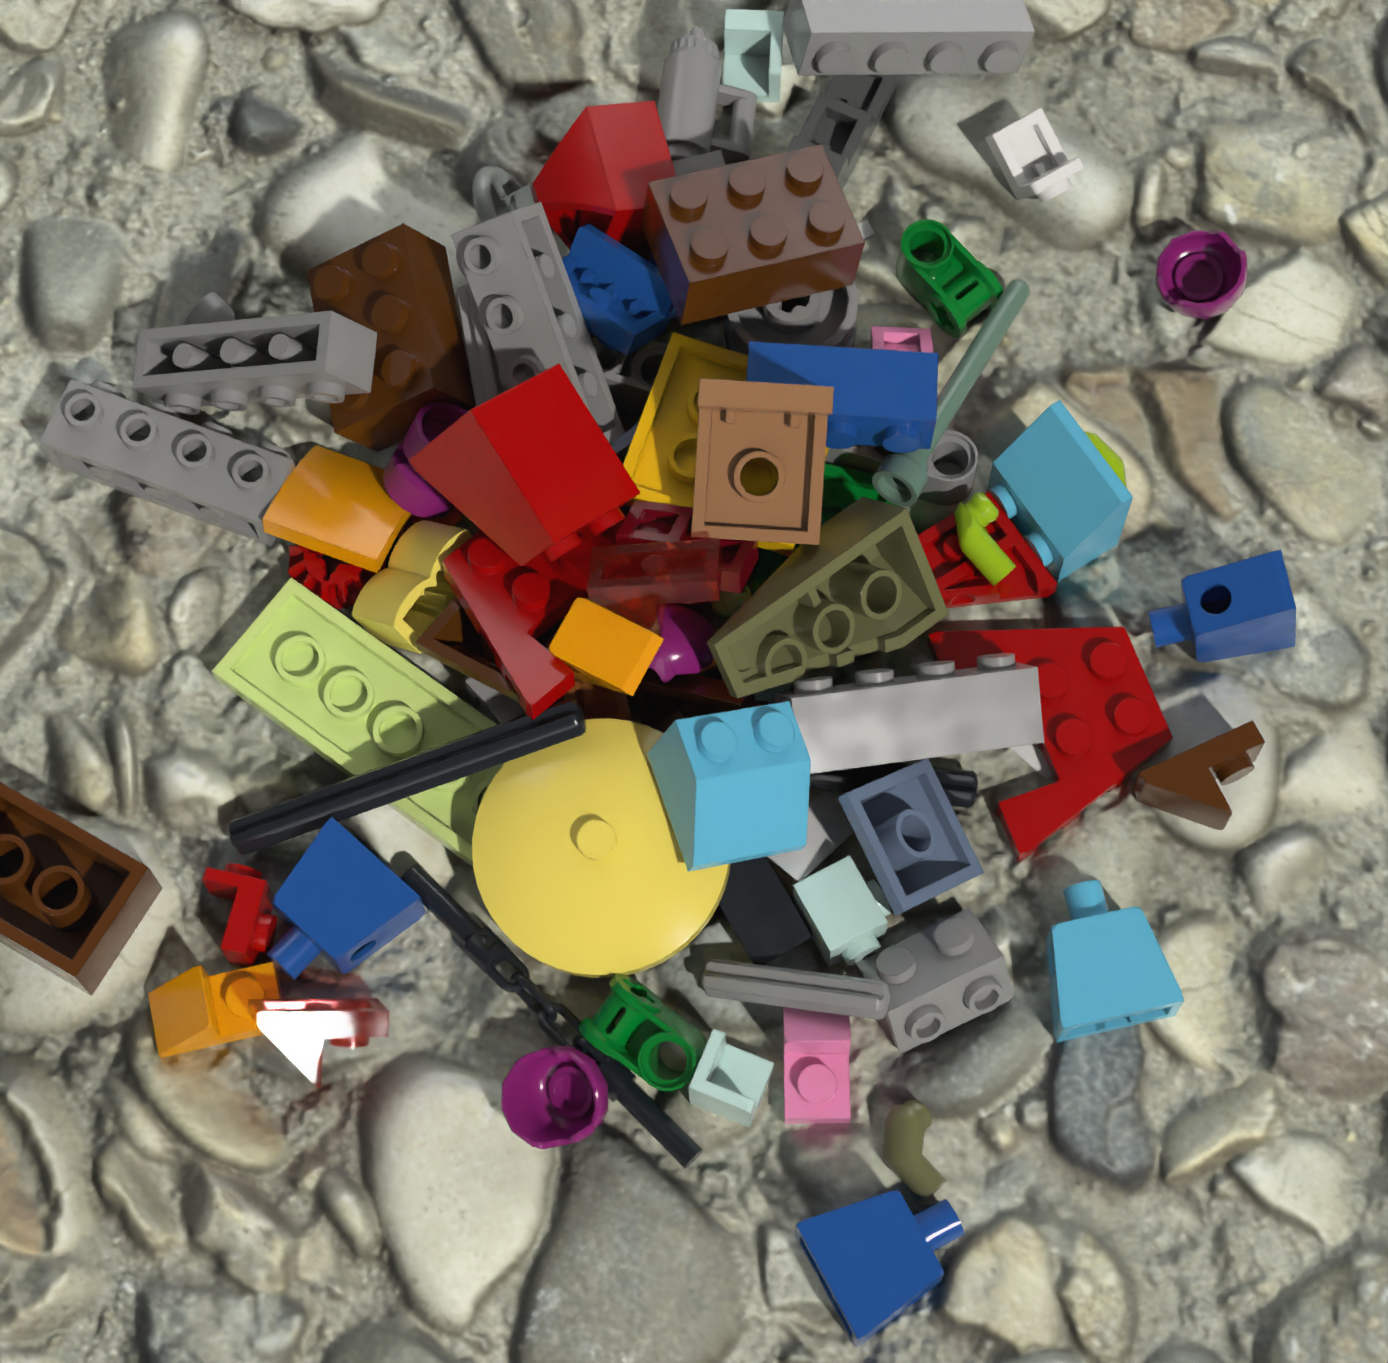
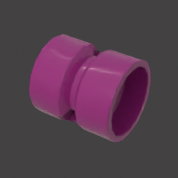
M435 402L428 403L418 411L406 431L403 441L399 443L383 472V482L386 491L391 499L402 509L415 516L433 519L444 517L455 507L415 471L409 459L467 413V410L455 404Z

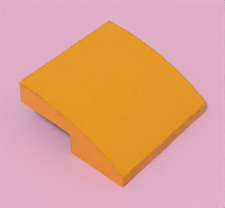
M316 445L302 458L288 476L270 504L262 521L264 532L378 574L396 537H401L409 529L415 515L402 509L389 496L383 482V472L385 469Z

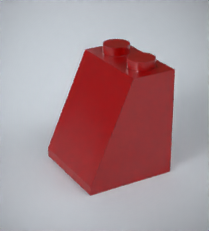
M560 364L470 409L409 459L415 471L520 566L525 565L542 554L546 556L549 563L556 561L583 543L578 533L585 529L589 530L593 538L599 536L626 518L620 507L640 494L639 489Z

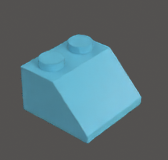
M1060 400L1050 405L992 463L988 483L989 489H987V492H990L1008 518L1014 522L1024 536L1025 541L1043 565L1048 568L1057 582L1118 545L1133 499L1131 493Z
M789 701L675 720L647 752L688 872L798 851L806 846L811 758Z

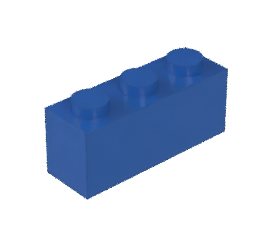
M749 341L746 381L834 387L833 410L827 420L826 447L847 449L854 445L883 446L886 450L895 453H909L917 449L931 448L937 417L938 353Z

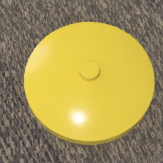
M600 718L585 720L587 730L579 737L503 764L486 789L479 805L472 836V861L477 887L488 912L501 931L517 947L542 964L564 973L590 978H612L615 974L631 975L657 966L676 955L697 937L710 921L720 903L729 877L731 864L688 872L647 756V752L664 733L628 720Z

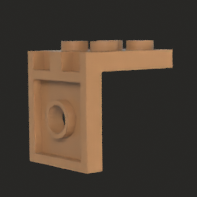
M700 378L691 537L819 545L827 420L833 410L834 387ZM753 458H765L771 461L778 472L776 487L770 493L763 496H755L748 493L740 481L742 467Z

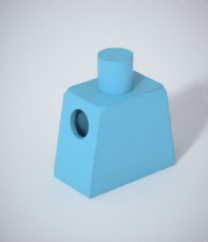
M1099 880L1080 882L1064 889L1063 893L1071 920L1051 926L1046 938L1051 1010L1056 1043L1175 1016L1184 1002L1182 991L1142 909L1133 906L1109 912L1101 881Z

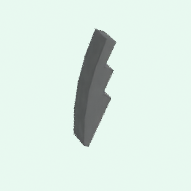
M833 75L825 94L819 93L799 136L793 135L786 152L822 144L843 190L899 82V75Z

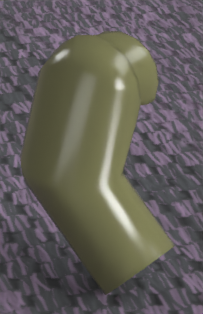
M908 1100L904 1104L893 1107L885 1120L883 1157L890 1169L924 1203L944 1185L946 1179L922 1155L925 1131L927 1127L932 1125L931 1113L922 1102Z

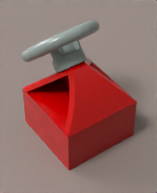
M655 101L586 106L555 148L534 182L522 187L505 170L496 166H486L476 173L472 190L474 205L480 223L495 218L497 215L500 216L510 211L541 202L550 228L552 227L569 250L578 228L585 224H591L649 261L651 249L641 227L648 182L677 175ZM493 203H494V205H495V207H496V209H497V214H496V212H495Z

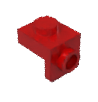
M235 863L225 864L224 870L205 867L202 881L211 895L234 901L220 949L231 965L247 968L256 966L260 952L267 953L272 947L277 928V916L271 914L273 909L272 901L275 895L267 880L261 879V872Z

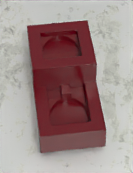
M635 500L616 534V545L651 567L682 580L716 590L742 593L759 558L758 541L691 537L693 507Z

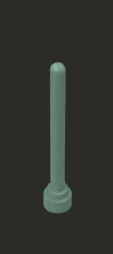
M1015 279L1007 285L938 395L936 425L931 448L917 449L909 453H893L883 459L872 477V483L875 490L887 501L895 505L907 507L914 505L928 483V465L926 461L1029 297L1030 288L1025 281Z

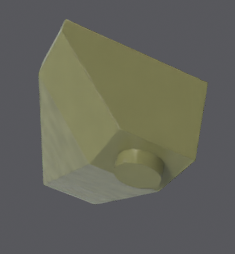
M861 497L821 525L819 545L801 544L709 639L707 644L730 695L735 698H741L799 680L803 677L804 673L829 665L837 668L855 662V657L878 650L886 653L903 648L949 613L907 508Z

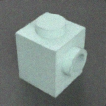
M850 855L793 884L792 902L811 933L812 939L828 968L842 960L846 962L847 966L855 965L856 962L880 950L881 945L878 941L885 938L888 923L885 916L891 914V909L878 883L874 879L865 883Z

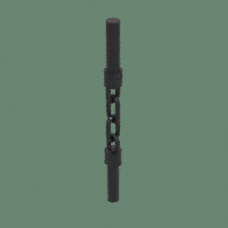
M419 863L411 866L403 874L401 879L420 895L423 905L464 945L462 951L501 989L510 993H516L538 1016L540 1028L557 1046H571L595 1059L608 1085V1098L612 1102L618 1101L684 1169L699 1157L703 1149L635 1082L637 1077L618 1060L610 1056L606 1057L581 1035L578 1029L581 1021L563 1004L551 1002L530 980L529 970L525 964L488 926L482 928ZM504 959L518 971L510 976V982L495 969ZM558 1013L581 1035L573 1039L572 1045L549 1024L557 1020Z

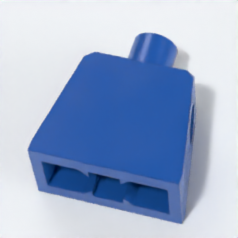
M1281 550L1186 576L1181 579L1182 604L1148 611L1155 647L1158 648L1191 640L1197 662L1204 663L1295 646L1296 605Z
M331 817L324 824L273 898L272 904L277 914L290 929L266 955L292 980H295L319 954L338 972L346 974L420 920L426 911L419 894Z
M899 1190L889 1191L805 1219L797 1223L795 1227V1236L855 1348L869 1340L941 1282L944 1271L933 1251L965 1235L962 1224L947 1199L913 1216Z

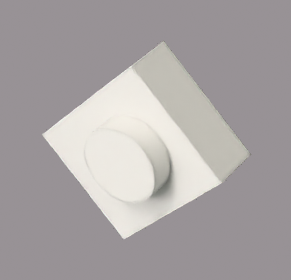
M1042 107L1033 110L985 137L1016 200L1037 195L1041 203L1048 201L1070 189L1072 184L1068 177L1084 168L1079 157L1068 160Z

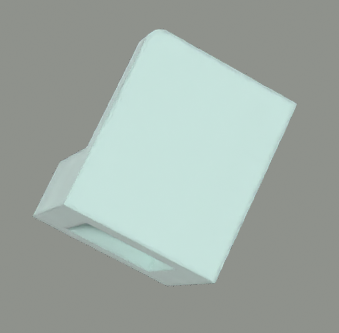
M725 9L723 85L753 92L757 96V102L780 103L784 11Z
M714 1028L689 1085V1103L750 1128L773 1073L775 1063L726 1044V1033Z

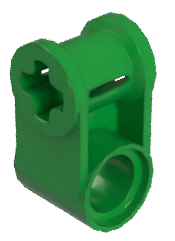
M930 219L918 220L910 224L903 232L896 262L897 278L927 309L932 319L946 334L953 338H959L967 331V323L987 307L993 308L1004 292L1001 284L991 270L976 260L942 223ZM917 251H926L936 256L938 260L925 263L914 258L912 254Z
M615 974L609 983L612 990L592 1018L584 1017L579 1024L578 1029L581 1035L595 1048L621 1062L650 1086L660 1091H674L682 1088L693 1078L707 1045L704 1035L697 1027L691 1025L664 1005L643 984L627 975ZM626 1008L625 1014L623 1015V1017L621 1018V1020L618 1022V1024L615 1025L616 1020L619 1018V1016L621 1015V1013H622V1012L624 1011V1009ZM662 1042H674L685 1051L687 1056V1067L685 1070H673L662 1062L660 1057V1045Z

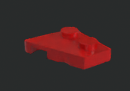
M989 491L985 495L997 507L999 512L997 519L989 523L985 528L992 539L1016 565L1007 576L994 586L988 582L959 547L954 513L918 535L946 608L1045 598L1055 593L1057 582Z

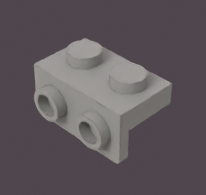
M970 908L855 963L859 978L881 980L887 983L891 997L885 1019L888 1022L893 1042L902 1053L923 1043L930 1042L939 1035L975 1017L989 1013L1014 997L1004 955Z

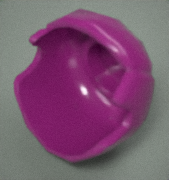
M1192 230L1171 239L1158 257L1156 269L1157 289L1165 303L1184 317L1207 320L1223 314L1237 302L1244 292L1248 277L1246 253L1224 231L1207 232L1205 230Z
M656 602L646 604L627 619L664 639L648 667L659 675L662 682L668 683L675 675L698 673L713 663L714 657L707 642L716 632L709 620L698 611L677 603Z
M571 1046L546 1047L526 1054L515 1061L501 1084V1110L511 1132L530 1146L538 1149H548L582 1141L594 1134L596 1127L603 1123L608 1112V1085L595 1059Z

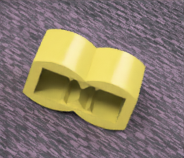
M426 520L419 521L411 526L395 545L389 559L388 568L375 574L360 591L353 607L352 617L368 633L382 643L421 654L422 652L417 650L415 642L456 597L444 577L442 560L473 536L466 529Z

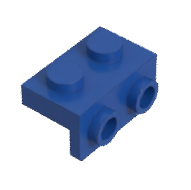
M585 224L579 227L570 252L562 258L585 324L588 331L596 335L601 344L609 349L621 351L625 355H629L664 334L674 306L657 266L593 225Z

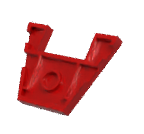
M621 522L595 538L592 537L588 529L578 533L583 543L552 563H549L546 556L542 554L525 565L520 566L482 530L442 560L444 577L478 634H483L495 654V663L504 678H509L519 695L520 705L526 715L532 720L575 686L574 670L553 656L547 648L537 641L540 636L566 616L575 599L578 597L587 599L620 571H624L633 579L639 580L648 591L667 604H674L696 585L653 568L616 545V534L622 525Z
M1124 626L937 631L928 635L927 644L934 661H954L955 670L978 667V656L998 653H1014L1015 662L1038 667L1044 743H1039V746L1055 782L1003 800L997 804V814L1017 861L1027 858L1036 851L1038 846L1056 831L1064 829L1093 802L1106 792H1111L1166 749L1173 739Z

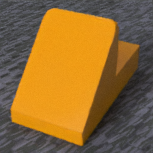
M578 597L574 600L551 641L549 652L573 669L574 676L579 679L633 696L664 639L585 598Z
M273 962L211 976L207 974L202 965L192 967L148 993L160 1058L288 1029L277 969Z

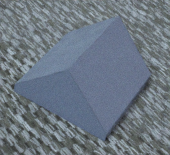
M928 758L838 797L845 816L894 916L984 873Z

